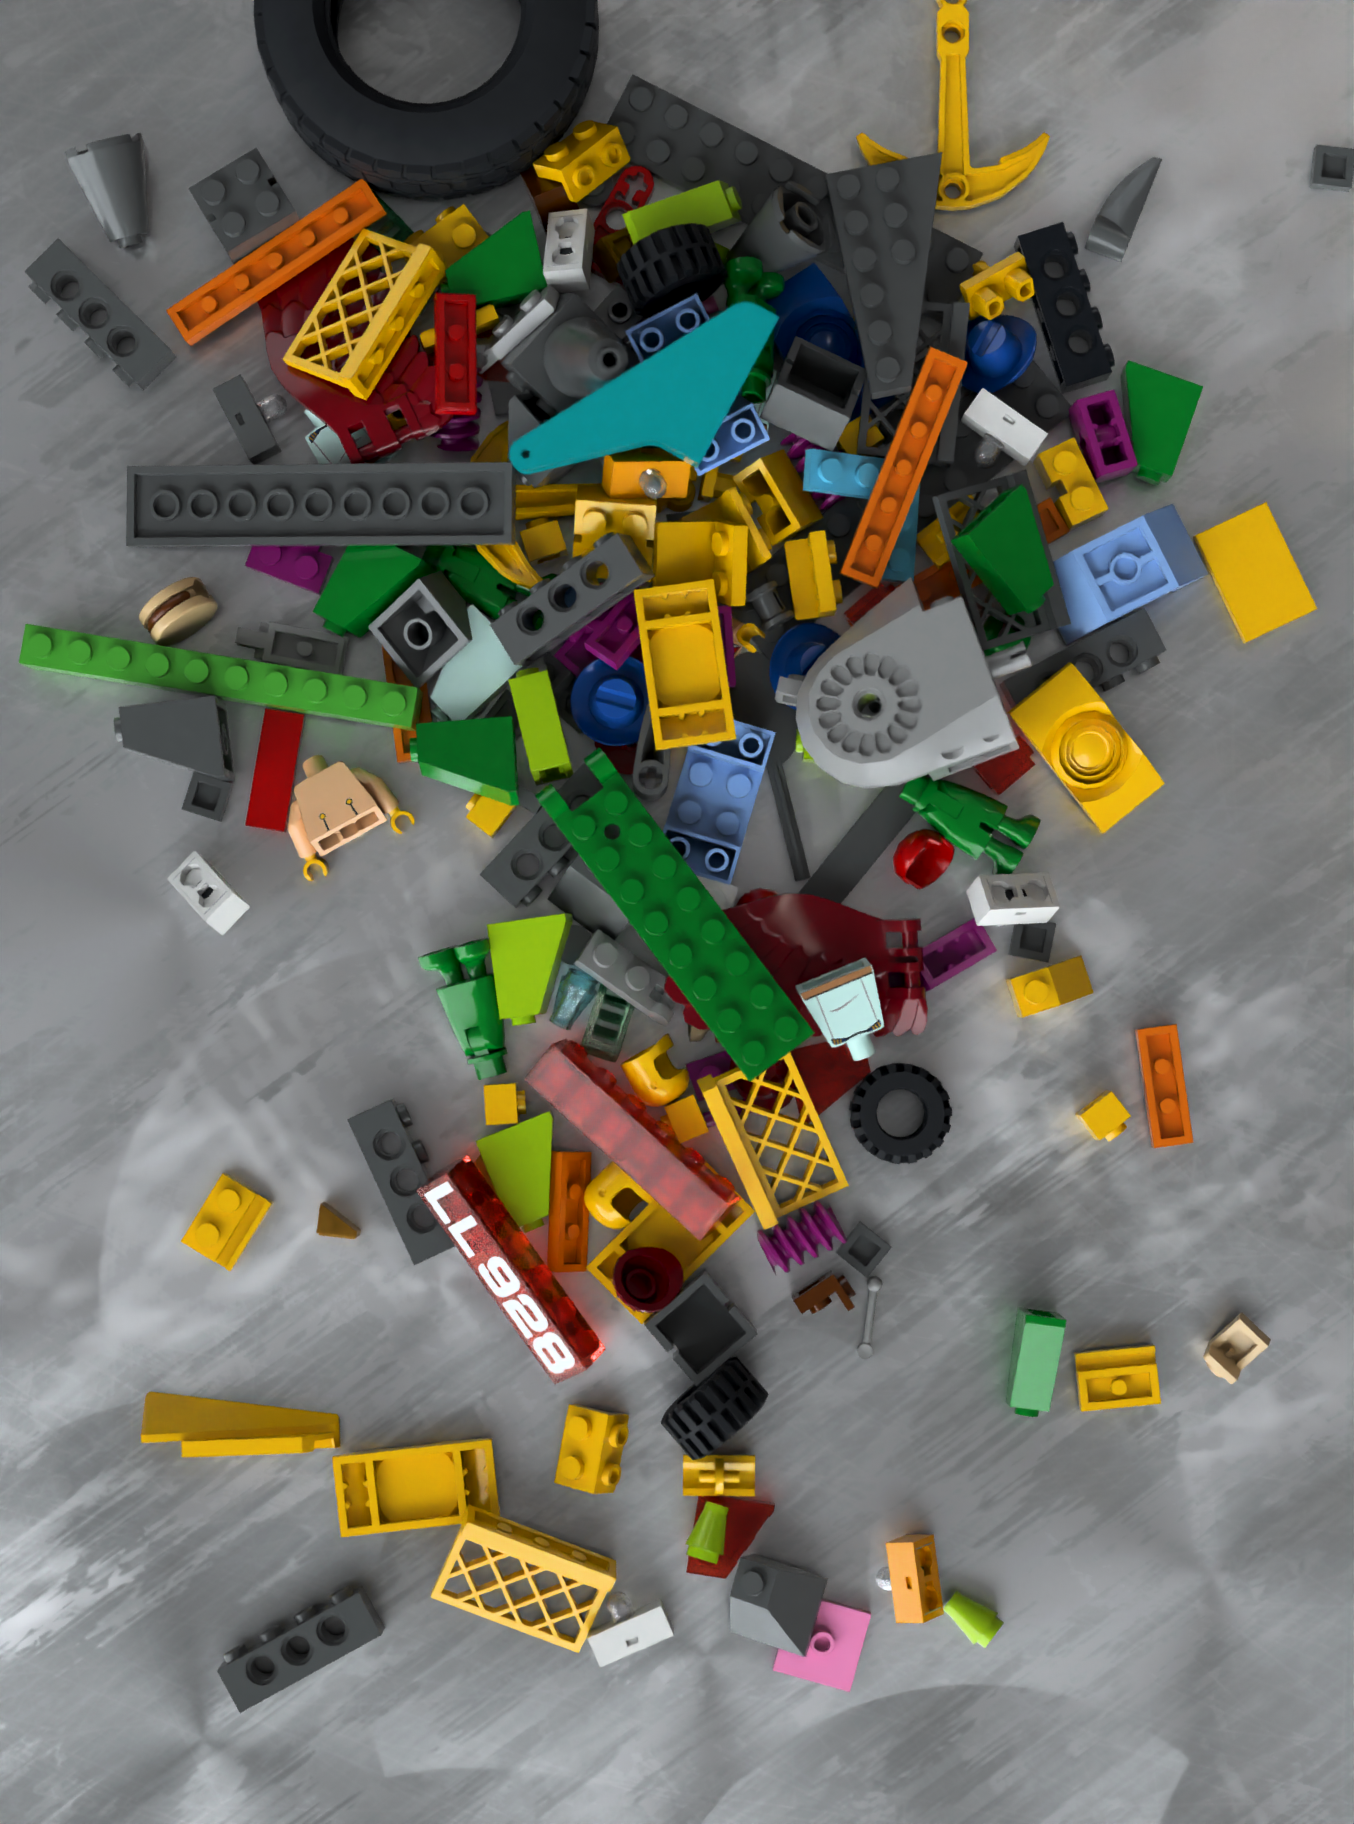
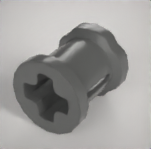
M775 580L762 585L746 595V601L753 604L763 622L761 629L764 633L779 627L795 616L793 611L787 610L776 590L778 585Z

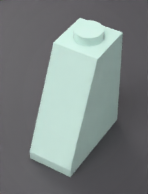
M473 604L467 609L473 640L443 666L430 697L431 703L435 706L430 712L439 722L471 719L509 685L508 679L516 678L518 671L528 668V666L514 665L491 628L489 620Z

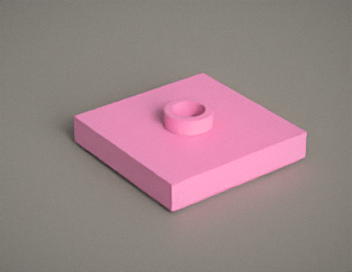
M822 1598L807 1656L803 1657L778 1648L772 1667L773 1671L850 1692L871 1618V1612Z

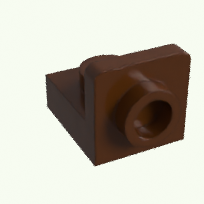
M830 1270L791 1297L802 1314L807 1310L814 1314L832 1302L829 1296L836 1292L849 1312L855 1308L850 1298L855 1296L856 1293L844 1275L836 1279Z

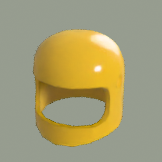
M668 1033L654 1045L620 1064L638 1099L650 1107H660L678 1099L685 1093L690 1082L687 1067L677 1069L673 1066L667 1055V1050L674 1046Z
M615 1157L587 1185L584 1192V1201L590 1214L600 1224L610 1229H622L631 1223L630 1213L640 1202L645 1201L651 1204L659 1194L646 1186L621 1160Z

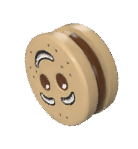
M188 577L172 583L154 595L142 608L139 620L144 628L148 630L156 645L171 646L187 639L203 628L215 615L218 605L213 596H209L206 586L201 579Z

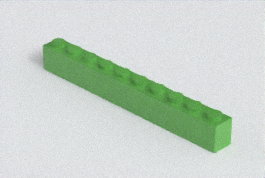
M25 624L19 659L20 664L31 669L202 697L215 695L221 700L416 731L423 698V691L418 687Z

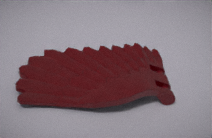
M351 238L257 302L262 314L266 351L270 367L280 384L296 401L338 435L351 464H367L366 462L378 456L383 459L403 449L402 444L414 438L416 441L432 435L449 423L454 415L435 414V366H430L426 352H419L420 343L416 335L410 336L411 329L367 401L354 396L348 388L291 367L283 360L287 350L354 244L355 240ZM371 243L362 255L363 262L380 255ZM382 267L366 273L368 284L387 277L386 273H382ZM359 276L346 281L341 289L343 295L361 288ZM390 288L371 295L373 307L383 303ZM364 298L345 306L348 317L366 310ZM339 309L325 315L321 322L322 327L341 320ZM369 321L351 328L353 339L364 334L370 324ZM344 331L325 339L328 350L346 343ZM318 342L307 346L300 358L306 360L320 354ZM349 354L330 361L332 370L340 373L349 358ZM401 409L407 424L394 430L387 415ZM365 427L372 442L359 447L352 433Z
M783 893L763 897L722 910L815 1032L812 1037L821 1036L823 1033L798 994L795 986L865 957L874 971L884 1021L882 1029L872 1032L874 1036L884 1037L888 1033L893 1032L895 1036L899 1037L909 1030L914 1035L924 1032L927 1025L928 1008L925 986H921L920 971H924L923 947L918 946L917 932L921 931V918L880 919L832 900L803 893ZM886 932H902V946L887 947ZM888 972H904L905 986L889 987ZM668 976L665 979L664 991L673 1001L685 1006L683 1011L685 1023L699 1030L709 1029L672 978Z

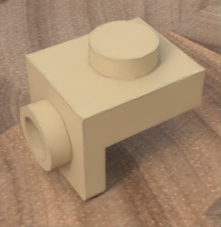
M1241 1312L1209 1341L1203 1358L1213 1374L1217 1377L1225 1378L1230 1384H1233L1238 1380L1241 1370L1269 1346L1271 1339Z

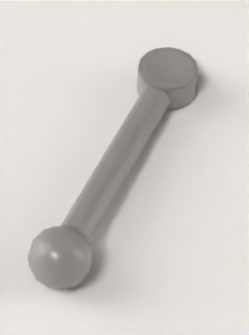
M872 1276L867 1281V1287L870 1292L863 1341L857 1348V1353L862 1359H868L873 1354L870 1341L877 1292L882 1288V1280L877 1276Z

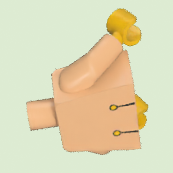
M322 755L312 756L303 763L302 767L308 778L294 787L296 800L291 804L288 831L299 857L305 858L306 864L304 865L303 873L307 880H314L310 872V865L313 863L319 864L323 869L324 875L327 876L329 865L321 857L387 821L384 814L388 813L391 816L390 826L399 834H402V832L395 825V820L399 815H406L412 825H414L412 814L399 809L398 799L380 777L360 767L349 769L343 761H338L328 766ZM318 852L321 857H317L315 853Z

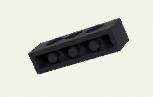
M1060 222L1018 236L1014 243V248L1016 252L1018 251L1025 257L1027 272L1033 278L1035 293L1031 300L1062 394L1107 380L1112 373L1111 367L1115 366V360L1110 345L1108 343L1103 345L1099 330L1103 328L1099 310L1096 306L1091 307L1087 292H1090L1087 273L1085 269H1078L1074 255L1078 254V246L1073 232H1066L1064 223ZM1048 262H1057L1062 266L1064 275L1059 278L1050 277L1045 272L1044 265ZM1061 299L1072 301L1076 307V313L1073 315L1060 313L1056 302ZM1073 336L1084 338L1088 343V351L1084 353L1073 351L1069 346V338Z

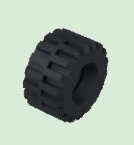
M696 223L667 227L644 237L630 247L617 263V271L635 313L645 318H650L696 293L701 302H703L723 285L724 279L727 277L726 268L709 229L703 224Z
M892 1063L880 1066L875 1071L868 1073L854 1090V1096L849 1108L851 1112V1127L859 1143L875 1157L895 1164L915 1163L921 1158H927L932 1155V1152L943 1144V1139L946 1133H949L951 1127L949 1122L950 1116H952V1107H950L948 1100L950 1098L947 1091L942 1087V1083L937 1077L930 1074L929 1071L912 1064ZM904 1089L914 1093L920 1099L924 1108L922 1124L914 1133L905 1137H896L886 1133L881 1128L877 1119V1107L880 1100L893 1090Z
M732 1357L697 1387L693 1384L666 1410L661 1424L692 1460L700 1459L715 1451L746 1425L763 1407L768 1397V1392L738 1357Z

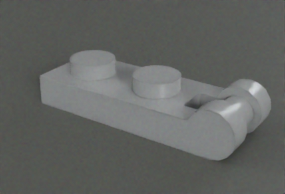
M597 929L573 964L661 1025H668L674 1015L672 1009L677 1002L673 1001L664 991L665 979L667 977ZM653 989L663 995L659 1002L649 997Z

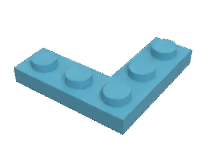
M819 449L806 450L803 491L869 499L885 458ZM920 484L881 581L904 583L910 577L914 581Z

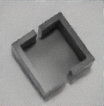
M254 148L188 188L234 264L300 220L257 148Z
M796 336L777 373L760 418L772 423L776 427L794 433L812 444L833 451L852 415L866 378L865 368Z
M706 1269L680 1289L670 1304L664 1309L654 1312L644 1322L645 1327L667 1353L674 1348V1344L676 1345L678 1350L673 1353V1360L696 1387L758 1334L757 1329L734 1302L728 1307L725 1305L729 1301L728 1295Z

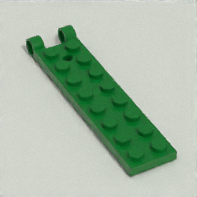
M597 748L585 757L583 761L602 785V790L573 811L570 810L551 783L535 794V797L748 1081L751 1082L814 1035L815 1032L632 792L605 753L600 748ZM609 825L618 826L620 829L618 838L608 839L604 833L606 827Z

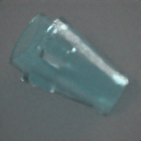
M569 968L567 974L561 976L553 1013L549 1021L558 1027L571 1030L574 1022L597 994L595 988L598 981L582 971Z

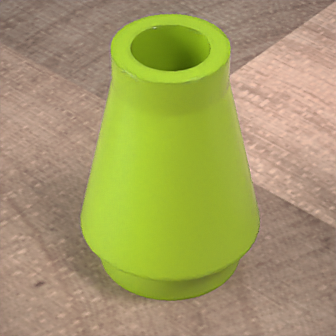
M706 1501L704 1509L685 1543L689 1545L686 1555L717 1564L719 1555L724 1556L728 1507Z
M958 1591L954 1593L943 1608L974 1645L977 1642L984 1648L1004 1623L996 1617L998 1612L963 1596Z

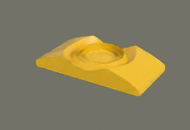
M714 579L633 590L656 751L736 740Z
M1068 662L1007 712L1101 833H1105L1165 784L1142 750L1115 719L1102 698L1071 662Z
M699 1154L674 1178L678 1183L693 1164H696L702 1170L681 1197L666 1185L659 1193V1196L651 1204H648L628 1226L624 1227L586 1266L600 1283L641 1324L653 1313L633 1311L616 1297L617 1293L612 1282V1272L617 1259L628 1250L639 1247L663 1248L672 1253L680 1262L685 1282L755 1212ZM724 1191L733 1198L712 1224H709L684 1201V1198L690 1194L709 1210Z
M492 1438L443 1441L410 1447L380 1448L332 1457L341 1537L462 1524V1517L468 1504L500 1516Z

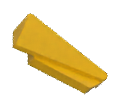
M149 1392L145 1397L141 1443L181 1441L182 1458L313 1452L316 1448L341 1447L340 1418L337 1414Z

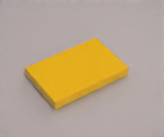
M1267 502L1193 537L1243 644L1317 609Z

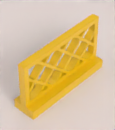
M363 228L287 350L283 360L291 367L348 388L354 396L367 401L444 275L447 267L431 246L419 243L415 247ZM370 243L380 247L381 255L365 262L362 261V255ZM405 256L410 257L403 270L393 273L391 262ZM384 266L387 277L368 284L366 273ZM359 276L361 288L343 295L341 289L346 281ZM390 288L383 303L373 307L371 295ZM364 298L366 310L348 317L345 306ZM339 309L341 320L322 327L321 322L325 315ZM369 321L370 324L364 334L353 339L351 328ZM344 331L346 343L328 350L325 339ZM318 342L320 354L306 360L300 358L307 346ZM349 354V358L340 373L332 370L330 361Z
M791 1053L782 1058L788 1067L783 1084L763 1079L766 1073L764 1071L751 1081L753 1085L746 1102L731 1097L725 1086L740 1078L748 1080L739 1067L714 1078L709 1074L696 1080L764 1230L779 1224L777 1218L849 1186ZM792 1080L794 1081L797 1090L790 1088ZM760 1085L779 1091L772 1111L753 1104ZM786 1094L800 1098L803 1101L804 1105L798 1119L779 1113ZM735 1106L743 1108L740 1116L738 1115ZM750 1111L769 1117L761 1136L748 1132L744 1128ZM807 1115H809L812 1124L805 1122ZM775 1120L794 1126L787 1145L768 1139ZM801 1129L817 1133L819 1139L813 1153L794 1147ZM750 1140L758 1142L755 1151ZM765 1145L784 1151L776 1170L763 1166L759 1162ZM822 1149H824L827 1158L820 1156ZM791 1154L809 1160L802 1179L783 1173ZM817 1163L831 1167L836 1176V1179L823 1185L809 1181ZM765 1174L773 1177L770 1184ZM780 1179L799 1185L794 1198L778 1204L774 1193Z
M468 1504L462 1517V1525L431 1591V1598L579 1653L607 1591L611 1592L616 1581V1560ZM467 1539L482 1545L486 1555L466 1562L461 1552L465 1540ZM508 1556L519 1559L523 1569L503 1576L496 1561ZM456 1560H458L459 1565L456 1566V1567H453L454 1564H455V1562H456ZM490 1563L497 1579L477 1586L470 1571ZM545 1570L556 1573L560 1583L540 1590L533 1575ZM463 1573L470 1587L469 1590L458 1594L443 1589L447 1579ZM527 1578L534 1593L514 1600L507 1585ZM582 1584L597 1589L593 1599L580 1604L576 1603L570 1590ZM501 1587L508 1603L495 1608L486 1605L481 1594ZM565 1592L571 1607L551 1614L544 1599ZM538 1601L545 1617L532 1622L523 1619L518 1608ZM587 1611L583 1619L581 1613ZM575 1615L580 1626L575 1638L560 1633L555 1622Z

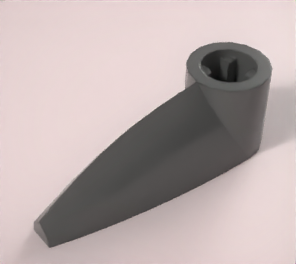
M1149 159L1125 177L1113 190L1095 219L1085 249L1119 262L1122 261L1162 159Z
M648 701L636 749L633 789L641 799L655 801L661 798L668 788L671 749L656 751ZM648 772L656 773V778H661L662 782L655 783L654 789L645 788V782H639V779L646 778Z

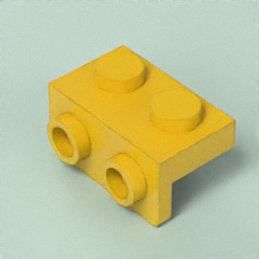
M587 120L577 124L573 128V133L564 140L547 147L544 155L532 164L538 177L561 182L569 200L577 203L628 164L630 156L617 126Z
M462 204L457 209L454 206L445 209L436 217L435 221L437 224L425 233L422 229L416 231L404 243L415 247L419 243L431 246L448 268L489 236L465 204ZM405 256L403 259L407 263L410 257ZM446 272L442 276L437 286H439L441 283L447 280Z
M825 530L809 532L806 539L786 541L784 549L795 614L794 618L800 621L834 616L837 610L836 604L843 603L840 580H832L830 564H837L834 540H827Z
M569 1404L554 1483L591 1494L614 1493L621 1477L620 1462L623 1446L629 1434L627 1427L629 1415L609 1413L579 1404Z

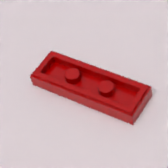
M436 292L434 296L435 414L475 416L477 413L476 294Z
M265 708L246 826L286 832L305 715Z

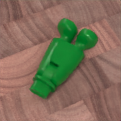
M738 257L726 262L724 265L727 271V277L724 279V286L728 295L725 304L726 310L740 302H751L776 315V309L765 301L777 298L784 291V277L775 272L763 273V263L754 257ZM774 328L741 387V396L754 404H761L766 401V388L771 385L774 365Z
M428 545L421 558L433 567L436 572L441 570L465 602L470 605L473 604L480 612L494 620L500 618L498 612L503 607L518 601L515 599L518 592L526 597L531 595L530 589L518 585L501 575L476 548L460 545ZM550 573L541 578L543 580L546 578H550L552 580L558 575L555 573ZM540 609L533 616V625L537 630L544 623V614Z
M925 775L906 782L899 794L900 798L913 805L912 811L918 812L926 822L975 860L982 853L989 856L993 861V875L1012 874L1024 853L993 838L992 832H1000L1014 845L1024 850L1031 843L1041 822V819L1033 814L1026 815L1021 819L1006 816L1005 813L1008 806L1000 801L943 779L933 781L931 777L928 778Z
M489 938L473 940L418 957L420 966L423 969L437 971L445 980L446 985L437 988L436 991L461 1049L466 1057L471 1056L467 1059L468 1065H474L478 1080L507 1072L503 1055L507 1054L504 1020H500L494 973L487 974L485 958L490 951ZM461 963L464 964L467 969V973L469 976L468 979H464Z

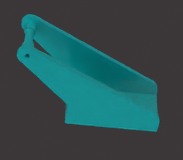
M740 302L731 306L514 441L509 450L511 463L518 472L528 475L644 446H656L698 468L779 317L751 302Z

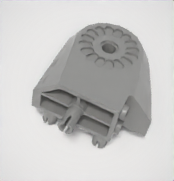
M910 577L838 638L809 669L797 693L796 723L802 745L816 764L833 778L843 784L866 789L896 786L927 774L935 781L1017 750L1019 745L994 679L1032 666L1024 643L1020 642L1018 645L985 657L962 597L954 599L953 596L938 599L930 605L931 609L925 611L917 587L912 577ZM873 701L881 702V710L877 715L873 717L862 715V710L867 704Z

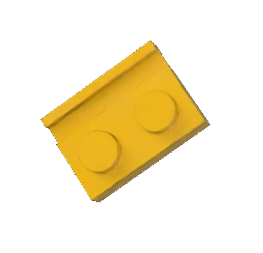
M222 1173L181 1242L213 1262L222 1265L226 1270L232 1271L273 1202L228 1174Z
M1149 1344L1074 1352L1080 1411L1161 1404L1155 1345Z

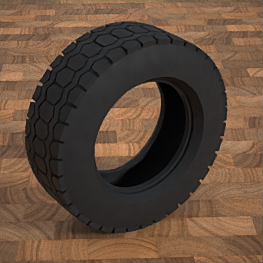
M254 0V26L258 51L273 92L295 131L307 146L328 165L354 182L364 179L373 190L407 199L414 197L415 200H438V198L448 200L467 197V194L475 195L494 189L496 185L501 186L520 176V172H525L533 166L532 163L544 155L547 147L559 142L577 116L590 87L598 54L599 16L597 0H519L521 19L516 40L503 65L489 80L464 96L449 101L412 103L397 100L367 85L353 72L339 51L338 21L344 0Z

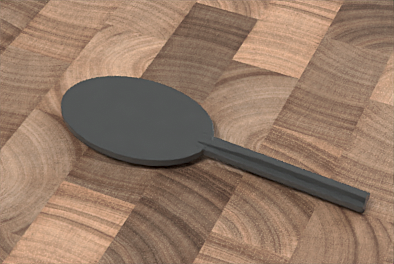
M745 652L734 658L736 687H729L733 719L776 732L765 768L768 771L795 882L805 880L811 877L782 765L795 750L796 729H798L796 710L786 704L777 703L775 700L776 693L772 688L769 676L771 659L768 660L761 652Z

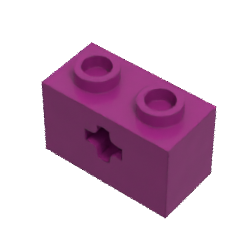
M1115 390L1076 400L1068 409V416L1077 444L1096 483L1128 475L1138 463Z

